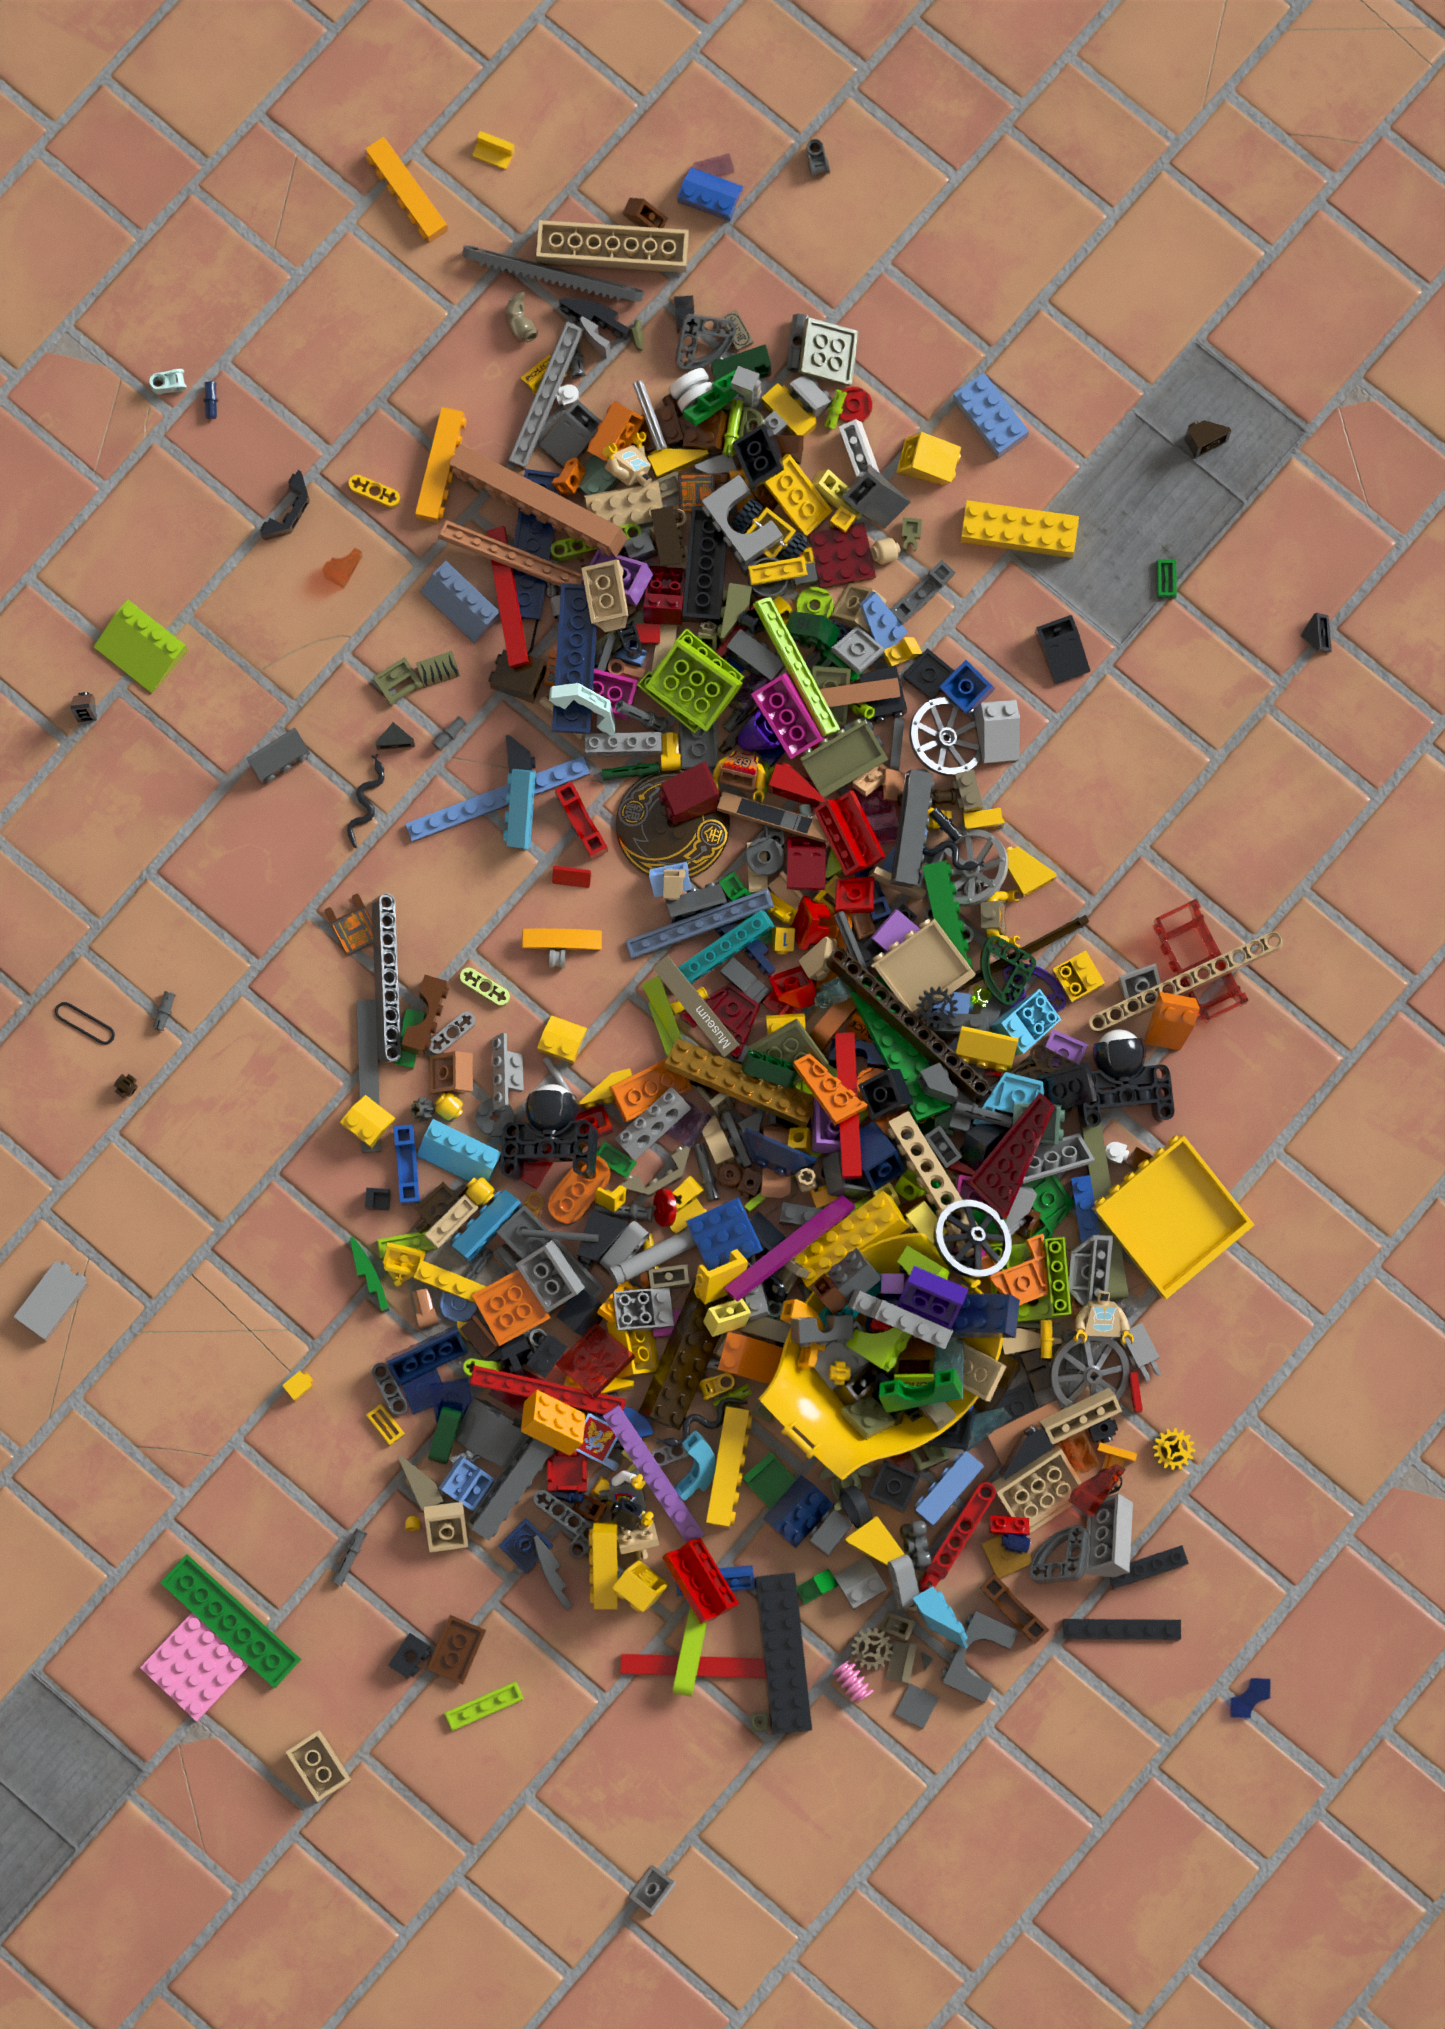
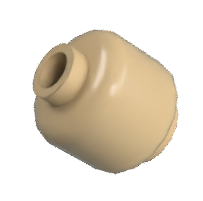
M892 538L877 540L871 547L872 558L879 564L894 562L897 560L898 554H900V546Z

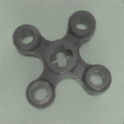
M913 1521L900 1527V1534L902 1539H904V1551L910 1557L914 1569L929 1566L931 1563L930 1553L927 1552V1539L924 1536L927 1531L924 1521Z

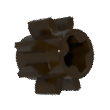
M122 1074L114 1084L117 1088L115 1092L122 1098L125 1095L131 1097L138 1088V1085L135 1084L137 1080L130 1074L127 1076Z

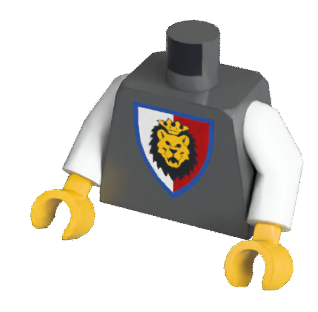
M623 1470L610 1478L609 1489L599 1491L600 1501H612L614 1504L621 1497H624L642 1506L641 1523L645 1527H650L653 1523V1513L650 1511L645 1513L646 1497L643 1486L646 1482L642 1481L643 1476L639 1470L631 1472Z

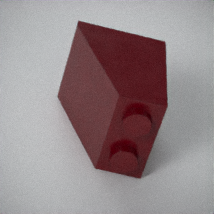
M706 761L662 782L660 791H658L660 801L665 804L666 815L668 818H671L673 824L716 811L720 794Z

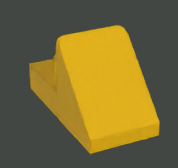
M904 637L900 643L886 648L882 655L888 666L893 667L919 657L923 653L914 637Z

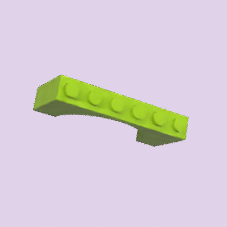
M908 1245L897 1261L905 1268L909 1276L914 1266L946 1280L950 1271ZM895 1327L877 1334L864 1333L855 1329L853 1339H849L845 1346L889 1372L895 1366L896 1359L900 1353L906 1348L911 1334Z

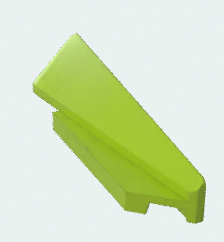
M656 976L641 985L650 1000L648 1005L668 1058L677 1038H682L661 978Z

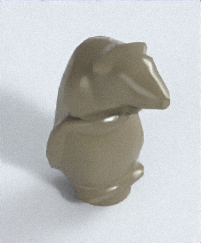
M520 292L508 299L509 302L505 307L507 323L519 340L531 342L538 336L539 330L534 327L533 322L529 318L524 317L525 307L523 301L525 292Z

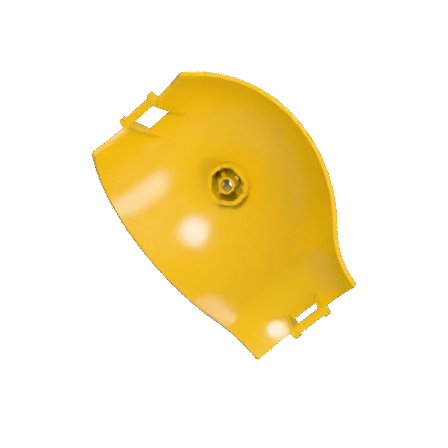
M923 1233L893 1236L860 1250L880 1276L882 1273H901L899 1271L900 1264L897 1261L907 1245L945 1269L949 1268L940 1257L936 1247ZM960 1275L971 1285L968 1288L967 1294H984L977 1288L981 1283L979 1279L976 1280ZM814 1291L805 1301L817 1315L826 1307ZM859 1313L853 1319V1322L857 1321L865 1331L866 1315ZM791 1328L783 1347L777 1372L768 1388L759 1397L762 1404L784 1425L785 1428L781 1433L793 1440L807 1454L806 1457L809 1460L815 1456L842 1480L864 1464L913 1450L929 1442L959 1420L978 1399L977 1395L962 1387V1397L960 1399L945 1401L956 1413V1417L942 1429L938 1430L922 1412V1417L914 1422L911 1421L906 1413L903 1416L902 1423L896 1426L894 1424V1426L865 1439L840 1414L842 1408L846 1406L843 1405L834 1393L835 1389L830 1390L814 1367L808 1369L797 1367L801 1346H799V1343L792 1342ZM955 1337L998 1361L1003 1338ZM874 1386L862 1398L869 1395L872 1396ZM794 1426L815 1446L813 1449L792 1430Z

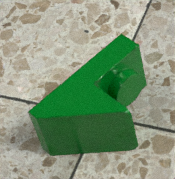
M827 1569L797 1586V1592L804 1605L839 1585L830 1569Z

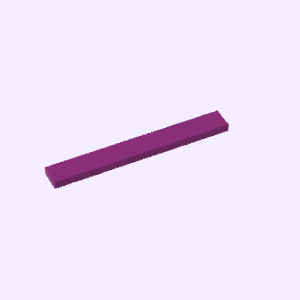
M843 1195L838 1197L724 1287L725 1292L738 1302L855 1209L854 1204Z

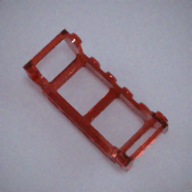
M1197 899L1169 911L1154 920L1153 928L1161 941V951L1164 956L1168 955L1171 961L1169 966L1172 972H1176L1177 975L1222 955L1204 921L1203 914L1199 910L1201 906ZM1189 907L1192 920L1166 933L1161 920ZM1195 928L1207 948L1209 956L1182 969L1168 940ZM1219 962L1216 965L1217 970L1223 971L1226 968V963ZM1231 973L1221 977L1227 987V993L1205 1004H1199L1197 1000L1200 1008L1198 1017L1206 1024L1234 1008L1246 1005L1249 1001L1245 992H1241L1240 986L1237 985ZM1187 978L1182 980V987L1190 986ZM1193 991L1187 993L1188 996L1186 997L1196 998ZM1229 998H1233L1237 1002L1210 1016L1206 1009Z

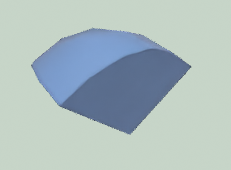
M629 647V649L635 650L637 647ZM622 648L615 654L613 659H619L623 663L642 668L647 651L642 649V655L639 658L630 659L627 657L624 648Z

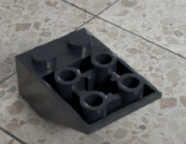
M1072 615L1036 627L1035 634L1055 685L1091 672Z

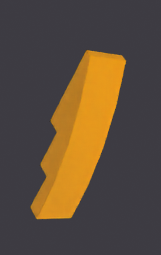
M549 928L522 929V948L554 949L555 951L560 949L602 950V931Z

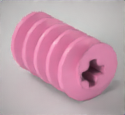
M849 1661L835 1669L832 1675L839 1674L837 1682L844 1681L841 1688L848 1687L845 1694H853L850 1701L857 1700L858 1703L871 1694L873 1690H866L869 1684L861 1683L864 1676L857 1677L860 1670L853 1671L855 1663L848 1664Z

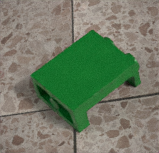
M772 1452L767 1454L742 1478L770 1510L796 1481Z

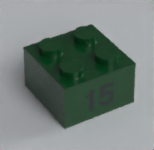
M796 611L790 612L786 625L792 639L798 642L800 647L806 649L815 647L820 651L831 650L836 644L840 631L839 627L823 615Z

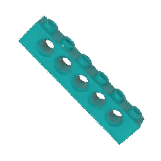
M760 910L678 968L687 980L693 984L774 928L775 925L767 913Z

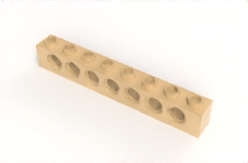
M909 1111L889 1121L888 1129H886L889 1137L895 1139L898 1144L896 1146L901 1156L904 1155L906 1157V1164L911 1172L914 1171L918 1177L916 1178L918 1185L926 1190V1197L931 1205L934 1204L937 1208V1216L949 1206L941 1203L942 1198H948L951 1202L950 1204L962 1200ZM908 1133L911 1138L905 1140L901 1137V1134ZM918 1149L921 1152V1154L919 1156L912 1155L911 1150ZM927 1165L931 1171L923 1172L921 1166ZM938 1182L941 1187L935 1189L931 1186V1183ZM964 1209L950 1213V1215H959L960 1221L969 1226ZM945 1220L948 1226L946 1230L949 1235L961 1234L962 1230ZM964 1240L957 1241L956 1247L959 1251L965 1245ZM970 1248L965 1254L966 1258L974 1254V1248Z

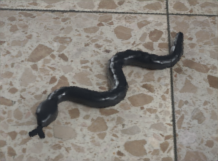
M378 754L371 757L375 759V771L379 778L362 783L356 792L358 801L368 812L366 816L351 820L347 826L348 837L354 848H357L353 827L371 821L375 815V808L364 797V791L380 786L385 779L384 767L377 760Z
M944 841L933 849H928L926 844L923 847L922 853L926 856H934L944 849L950 848L952 850V864L957 870L972 871L978 866L984 867V861L980 863L966 862L964 865H961L959 863V848L952 841Z
M734 1397L724 1398L718 1403L717 1419L711 1422L699 1414H691L683 1421V1437L681 1440L675 1438L661 1440L657 1437L658 1441L656 1444L662 1442L669 1447L682 1446V1443L690 1436V1424L693 1421L709 1429L719 1428L724 1422V1406L726 1404H747L748 1402Z

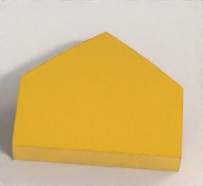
M387 1242L383 1264L384 1269L388 1271L394 1280L396 1287L414 1277L420 1261L424 1260L425 1251Z

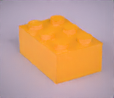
M536 1390L524 1401L521 1432L570 1456L583 1444L586 1414Z

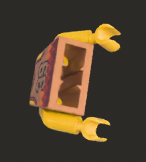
M744 750L743 752L732 751L729 756L719 760L712 775L718 791L720 789L718 780L721 783L750 790L757 788V791L753 794V801H755L756 796H761V803H763L764 793L762 790L765 789L766 772L763 765L758 763L759 757L754 755L753 751Z

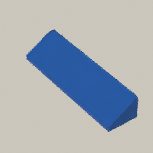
M752 1565L719 1568L731 1591L755 1589ZM676 1582L677 1596H684Z

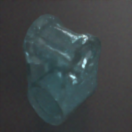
M836 977L831 981L821 984L820 992L816 994L814 1002L821 1008H828L831 1005L847 1000L851 996L852 991L841 977Z

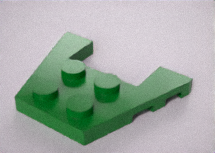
M1055 1174L1021 1184L1032 1188L1037 1193L1032 1209L1041 1213L1040 1222L1043 1226L1035 1231L1032 1237L1043 1234L1044 1241L1051 1238L1057 1225L1062 1222L1074 1204Z

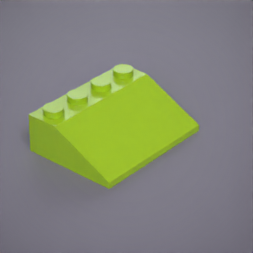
M128 599L115 613L94 645L97 651L151 694L188 652L184 643Z
M680 639L674 643L645 688L707 732L743 683L683 639Z

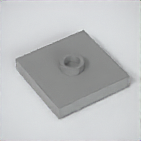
M857 625L835 644L831 651L859 675L885 652V649Z

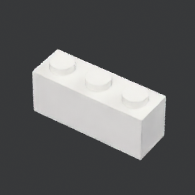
M855 419L839 426L856 476L869 464L879 472L862 422Z

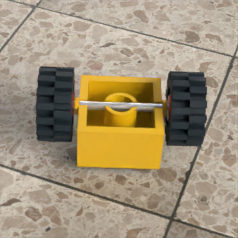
M750 498L731 522V525L741 533L751 524V528L746 533L750 534L772 520L782 533L783 540L762 555L775 558L783 549V553L777 559L779 561L800 557L809 544L797 534L788 545L787 542L796 530L767 507L756 519L755 517L763 506L753 498Z

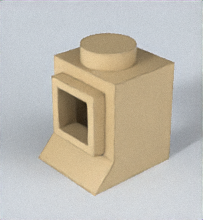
M664 870L663 898L668 900L680 899V895H683L685 870Z

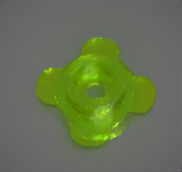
M975 986L971 1002L979 1004L982 1008L987 1007V1002L991 997L990 992L986 988Z

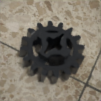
M933 986L930 987V992L924 990L925 997L919 996L918 999L922 1002L916 1004L917 1007L921 1008L917 1011V1014L923 1015L920 1020L926 1019V1025L928 1026L930 1023H933L934 1028L937 1027V1024H940L943 1028L944 1022L951 1024L950 1017L954 1019L956 1017L953 1011H958V1007H954L958 1000H952L954 993L949 995L948 988L941 991V986H938L937 990ZM934 995H942L944 997L936 998ZM926 1000L929 1004V1009L927 1011H925ZM942 1002H944L940 1008L941 1011H939L938 1009L932 1011L933 1007L935 1006L934 1003L938 1005L939 1003L941 1004ZM948 1003L950 1004L949 1014L945 1010ZM932 1016H939L940 1019H933V1018H931V1017H932Z

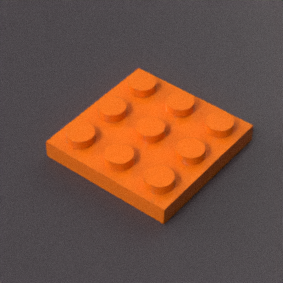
M519 1269L472 1294L499 1346L551 1318Z

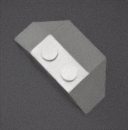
M1092 1235L1071 1251L1068 1277L1069 1290L1083 1307L1087 1306L1088 1301H1098L1099 1291L1108 1292L1113 1236Z

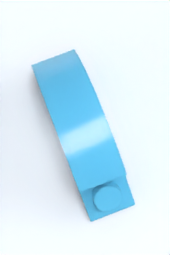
M696 1430L682 1443L686 1451L694 1458L693 1467L674 1487L679 1497L684 1501L692 1496L698 1488L704 1492L710 1485L716 1469V1459L711 1447Z

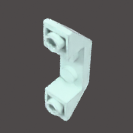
M579 683L552 686L550 688L549 701L554 705L566 709L575 700L578 704L584 705L598 714L597 728L611 736L615 734V719L610 700Z

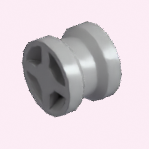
M550 949L549 968L557 966L565 969L566 950L555 951Z

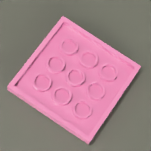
M191 1613L140 1668L197 1722L250 1665L197 1616Z

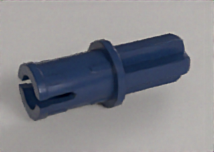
M214 381L205 382V398L203 401L205 402L206 419L209 420L217 418V383Z

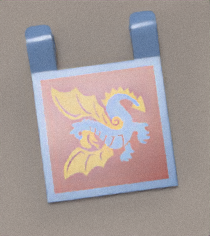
M587 1413L583 1444L576 1451L614 1471L619 1466L616 1461L608 1458L618 1438L606 1421Z

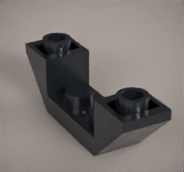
M298 470L296 474L293 473L288 481L290 491L300 496L296 497L293 501V509L285 515L283 519L284 524L272 518H269L268 522L265 521L260 529L262 539L269 540L292 533L310 502L302 471Z

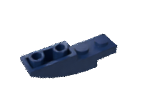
M730 923L715 929L719 936H723L738 925ZM759 939L743 948L746 949L745 954L751 961L754 959L759 964L757 968L763 975L771 976L775 973V968L765 957L769 953V949Z

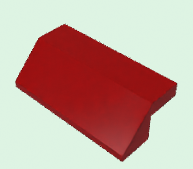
M854 791L847 792L837 800H827L813 809L845 876L872 867L886 857Z
M701 1538L688 1541L680 1549L668 1552L662 1556L700 1624L714 1620L739 1605Z

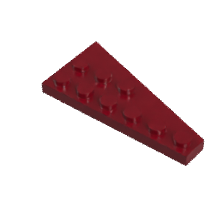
M1041 1093L1036 1096L967 1181L1004 1219H1007L1055 1108Z

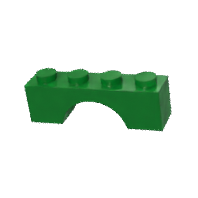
M955 1368L936 1372L934 1380L924 1386H910L899 1379L880 1383L879 1399L887 1413L960 1399L962 1397V1382Z

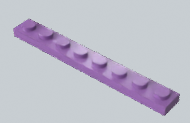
M619 1404L602 1416L686 1543L703 1536V1531Z

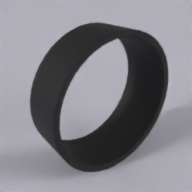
M853 1485L841 1489L839 1494L842 1506L849 1520L859 1529L872 1519L869 1505L857 1486Z

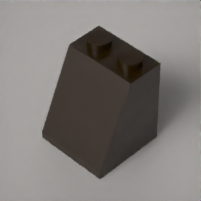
M503 649L502 654H498L495 664L497 667L495 672L492 671L489 676L488 682H491V689L534 704L547 670L546 661L528 656L529 664L511 669L508 663L507 651Z

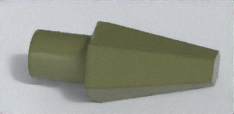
M635 320L633 328H630V333L636 349L643 351V331L640 330L642 321Z

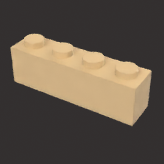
M1107 1388L1039 1422L1051 1443L1055 1444L1122 1412L1115 1394L1110 1388Z

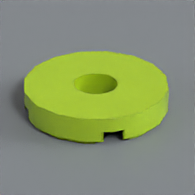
M810 587L799 594L796 601V611L823 615L829 619L833 612V600L826 590L820 587ZM816 601L820 604V608L812 610L809 607L810 603Z

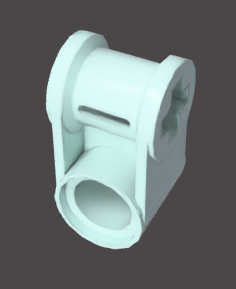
M173 369L153 374L150 377L151 390L159 395L186 390L187 385L184 384L183 379L184 370ZM156 381H162L163 385L160 387L154 386V383Z

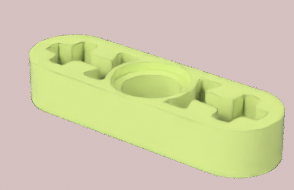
M465 968L461 971L460 979L465 986L498 1006H505L509 1003L510 995L505 988L473 968ZM473 973L472 977L478 980L476 987L473 986L475 984L474 981L470 979L465 981V974ZM488 982L491 988L487 992H482L479 988L480 984ZM494 987L497 988V989L495 990L496 993H498V994H500V995H501L502 993H505V994H504V997L506 998L505 1001H504V1000H500V1002L497 1001V1000H498V997H497L495 994H493L492 997L489 996L490 994H492V992H493V990H494Z

